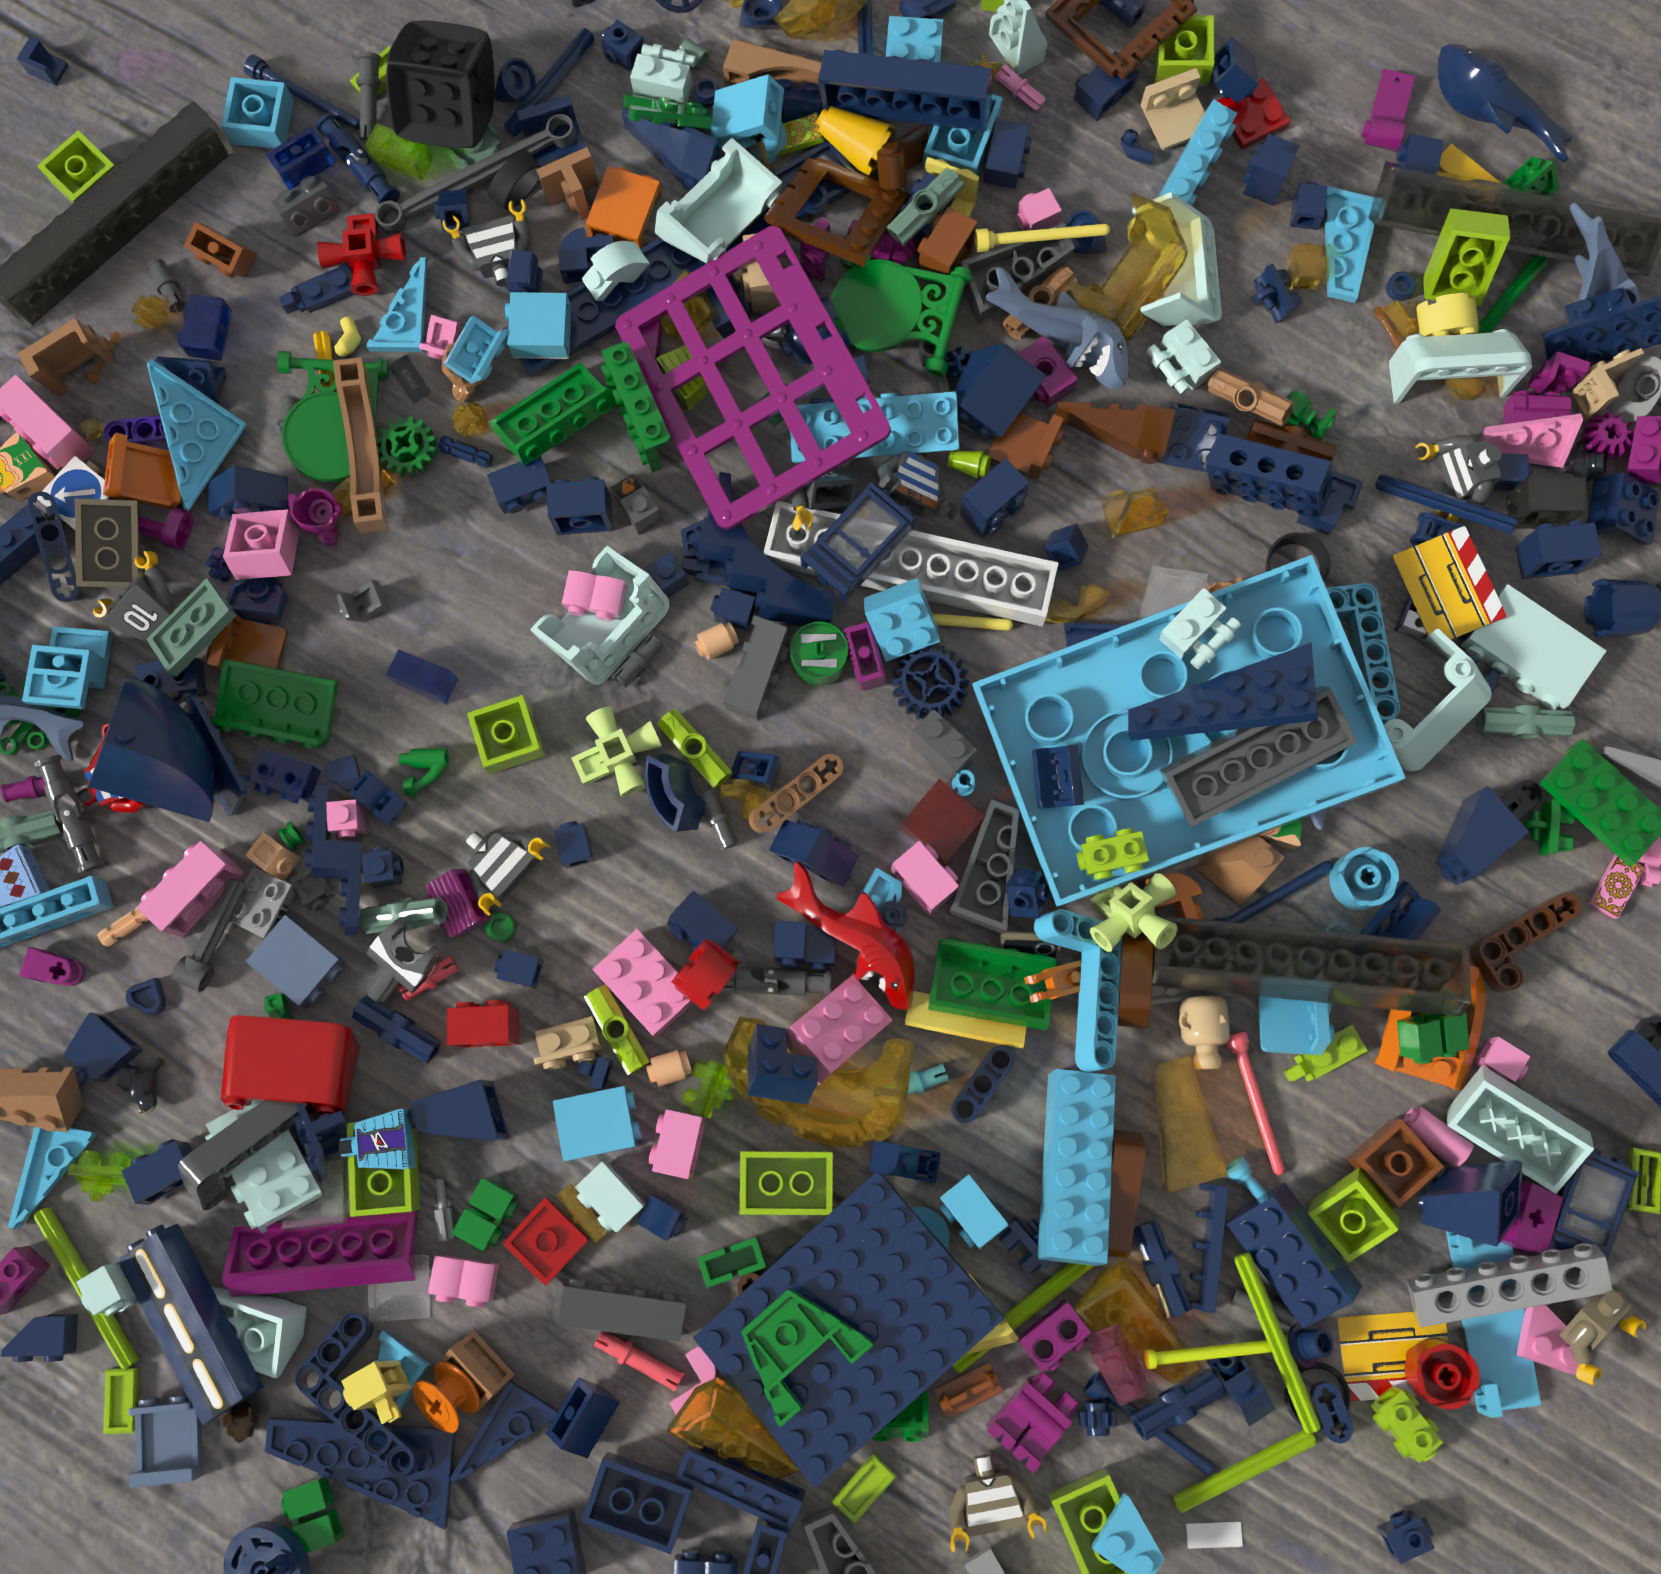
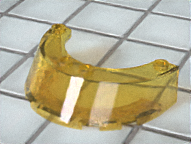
M739 1017L722 1053L728 1074L743 1099L749 1098L758 1106L756 1112L772 1124L776 1125L778 1122H781L795 1129L793 1135L813 1142L839 1147L864 1146L865 1141L874 1139L880 1142L891 1136L894 1129L901 1124L906 1110L914 1058L913 1041L890 1039L886 1041L881 1056L873 1064L855 1070L837 1069L820 1085L817 1083L807 1105L748 1096V1044L756 1025L767 1024L759 1018Z

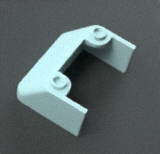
M1173 192L1132 208L1133 214L1147 223V241L1150 245L1160 250L1164 297L1142 306L1141 313L1163 326H1177L1186 319L1191 325L1210 324L1220 320L1222 309L1215 234L1211 221Z
M1507 329L1496 330L1492 333L1424 337L1422 334H1414L1406 338V341L1399 346L1389 361L1394 404L1400 403L1417 380L1497 376L1500 398L1506 397L1532 368L1531 355L1516 334L1509 332Z
M1438 628L1430 633L1426 639L1449 659L1444 666V674L1455 688L1414 729L1400 719H1392L1384 724L1401 768L1409 772L1423 768L1490 701L1492 695L1489 684L1474 661Z

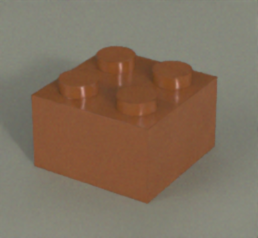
M949 206L943 215L938 214L933 222L931 235L929 238L925 236L918 247L920 256L917 265L919 269L950 275L955 270V267H959L960 262L968 259L972 253L978 221ZM924 280L929 284L938 285L941 290L946 292V288L943 284L934 281Z
M1390 1119L1347 1158L1355 1170L1360 1167L1389 1204L1395 1208H1400L1444 1168L1402 1119Z

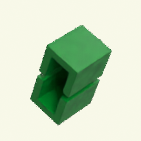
M1443 1008L1423 1013L1424 1022L1422 1015L1397 1020L1400 1056L1414 1059V1063L1427 1064L1433 1062V1058L1454 1057L1458 1051L1470 1048L1465 1012Z
M488 1177L481 1178L468 1203L493 1216L495 1220L472 1207L470 1209L465 1208L451 1234L482 1251L489 1250L491 1246L495 1248L504 1233L501 1230L503 1221L506 1218L510 1220L519 1206V1203L515 1202L519 1194Z
M756 1235L731 1244L730 1252H728L725 1246L698 1256L697 1259L706 1288L734 1279L736 1276L734 1270L738 1269L740 1277L766 1268L768 1264L759 1236Z
M320 1476L292 1486L282 1492V1511L286 1517H289V1521H292L293 1527H291L290 1531L300 1540L306 1553L335 1544L344 1537L337 1508L307 1519L304 1518V1516L328 1507L327 1505L335 1502L329 1479Z

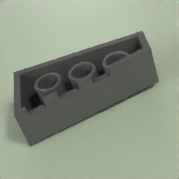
M1062 223L1051 228L1066 227V225ZM1071 238L1006 244L961 261L959 267L969 269L973 278L971 283L965 284L964 291L977 323L1000 309L997 305L986 300L987 293L999 288L996 269L1003 268L1010 274L1023 293L1070 260L1075 249Z
M991 799L949 911L950 915L1000 934L1007 932L1009 903L1005 886L1013 874L1019 809Z
M581 1279L558 1280L552 1317L557 1325L677 1342L681 1340L686 1303L679 1299V1294L662 1291L661 1296L649 1294L648 1289L631 1287V1290L628 1291L618 1289V1285L600 1283V1286L588 1284V1281Z
M830 1507L800 1520L821 1574H876Z

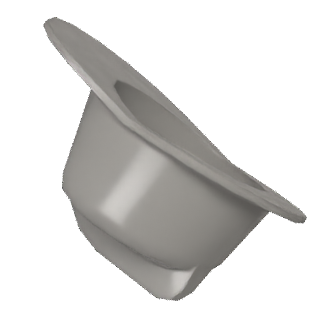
M1653 356L1639 358L1626 371L1624 378L1617 388L1619 396L1611 402V411L1614 417L1622 414V422H1636L1637 416H1647L1655 404L1661 401V360Z

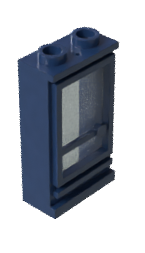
M870 482L864 491L810 549L803 553L800 557L801 566L805 570L808 566L818 573V579L825 586L830 584L840 592V600L845 603L914 528L913 513L905 505L895 503L891 499V494L884 487H876Z
M1594 1148L1556 1194L1563 1197L1549 1249L1560 1251L1571 1249L1581 1243L1596 1244L1608 1261L1636 1178L1640 1176V1173L1630 1169L1631 1164L1622 1159L1612 1157L1609 1160L1600 1156L1602 1151Z

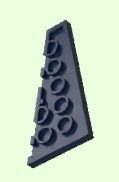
M1312 643L1129 709L1128 735L1130 741L1318 721Z
M276 1417L268 1419L265 1443L266 1453L296 1466H303L315 1471L319 1476L326 1479L331 1478L345 1484V1487L384 1504H391L403 1509L414 1517H421L435 1523V1526L442 1529L447 1528L451 1480L449 1479L453 1469L456 1431L454 1433H445L436 1427L390 1425L419 1452L421 1457V1465L416 1473L408 1477H400L390 1474L333 1421ZM352 1422L355 1429H358L363 1424ZM383 1431L379 1432L374 1440L376 1448L380 1450L387 1443V1436ZM406 1452L399 1455L397 1459L399 1469L404 1471L410 1464V1457Z

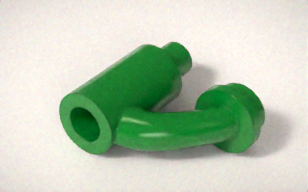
M412 748L410 753L399 754L400 765L410 764L412 769L430 768V771L418 780L415 776L404 779L403 790L405 796L416 798L418 791L429 786L442 775L444 769L449 765L447 748Z

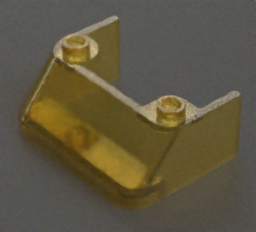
M1132 193L1130 199L1137 214L1129 221L1126 229L1130 246L1103 285L1100 287L1095 283H1091L1087 287H1083L1072 281L1068 285L1081 308L1098 312L1112 320L1120 329L1126 341L1134 337L1148 317L1141 313V307L1153 303L1156 299L1162 297L1184 265L1188 254L1187 245L1170 207L1136 193Z

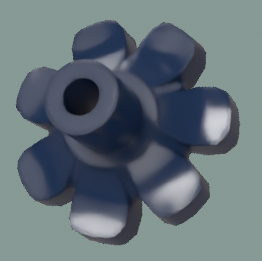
M215 547L212 549V555L207 558L205 564L211 568L208 573L211 578L225 582L229 580V574H233L223 558L225 547L223 550Z

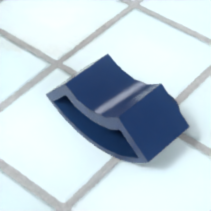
M670 754L647 755L645 785L650 803L656 814L668 827L676 832L698 829L705 801L697 796L690 780L691 764Z

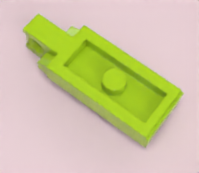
M1353 1024L1334 1033L1333 1042L1328 1045L1322 1055L1298 1054L1294 1057L1297 1064L1284 1070L1283 1073L1288 1082H1293L1303 1076L1308 1082L1325 1075L1368 1050Z

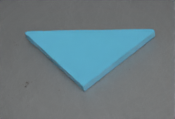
M150 359L147 363L183 507L186 511H189L248 424L153 359Z

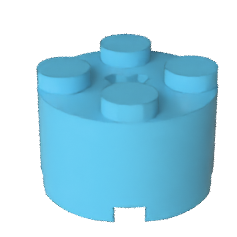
M1361 847L1342 856L1334 864L1329 872L1330 887L1336 899L1347 909L1369 910L1387 902L1393 897L1397 882H1399V871L1396 863L1387 853L1372 847ZM1366 875L1368 881L1362 882L1360 877Z

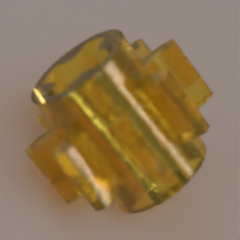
M151 294L149 298L142 295L132 308V313L137 315L134 322L147 330L151 326L156 329L160 328L168 316V312L163 309L166 303L155 295Z
M460 402L454 409V415L451 417V420L454 421L453 426L455 430L465 437H470L473 433L480 436L486 428L485 424L488 421L485 418V410L475 402H468L466 406Z

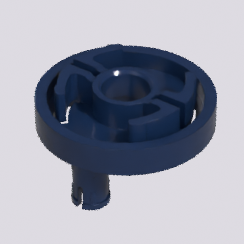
M271 1521L255 1523L239 1532L229 1543L224 1557V1574H311L310 1561L300 1540L285 1526Z

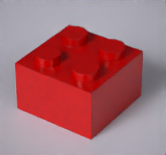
M505 1000L486 1001V1006L481 1007V1004H475L474 1002H456V1008H447V1045L458 1048L520 1045L519 1009L511 1007L510 1002H505Z

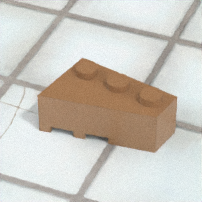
M65 1067L62 1072H50L49 1068H40L36 1073H26L24 1068L0 1069V1120L13 1122L20 1126L29 1125L40 1127L46 1131L67 1133L84 1105L74 1068Z

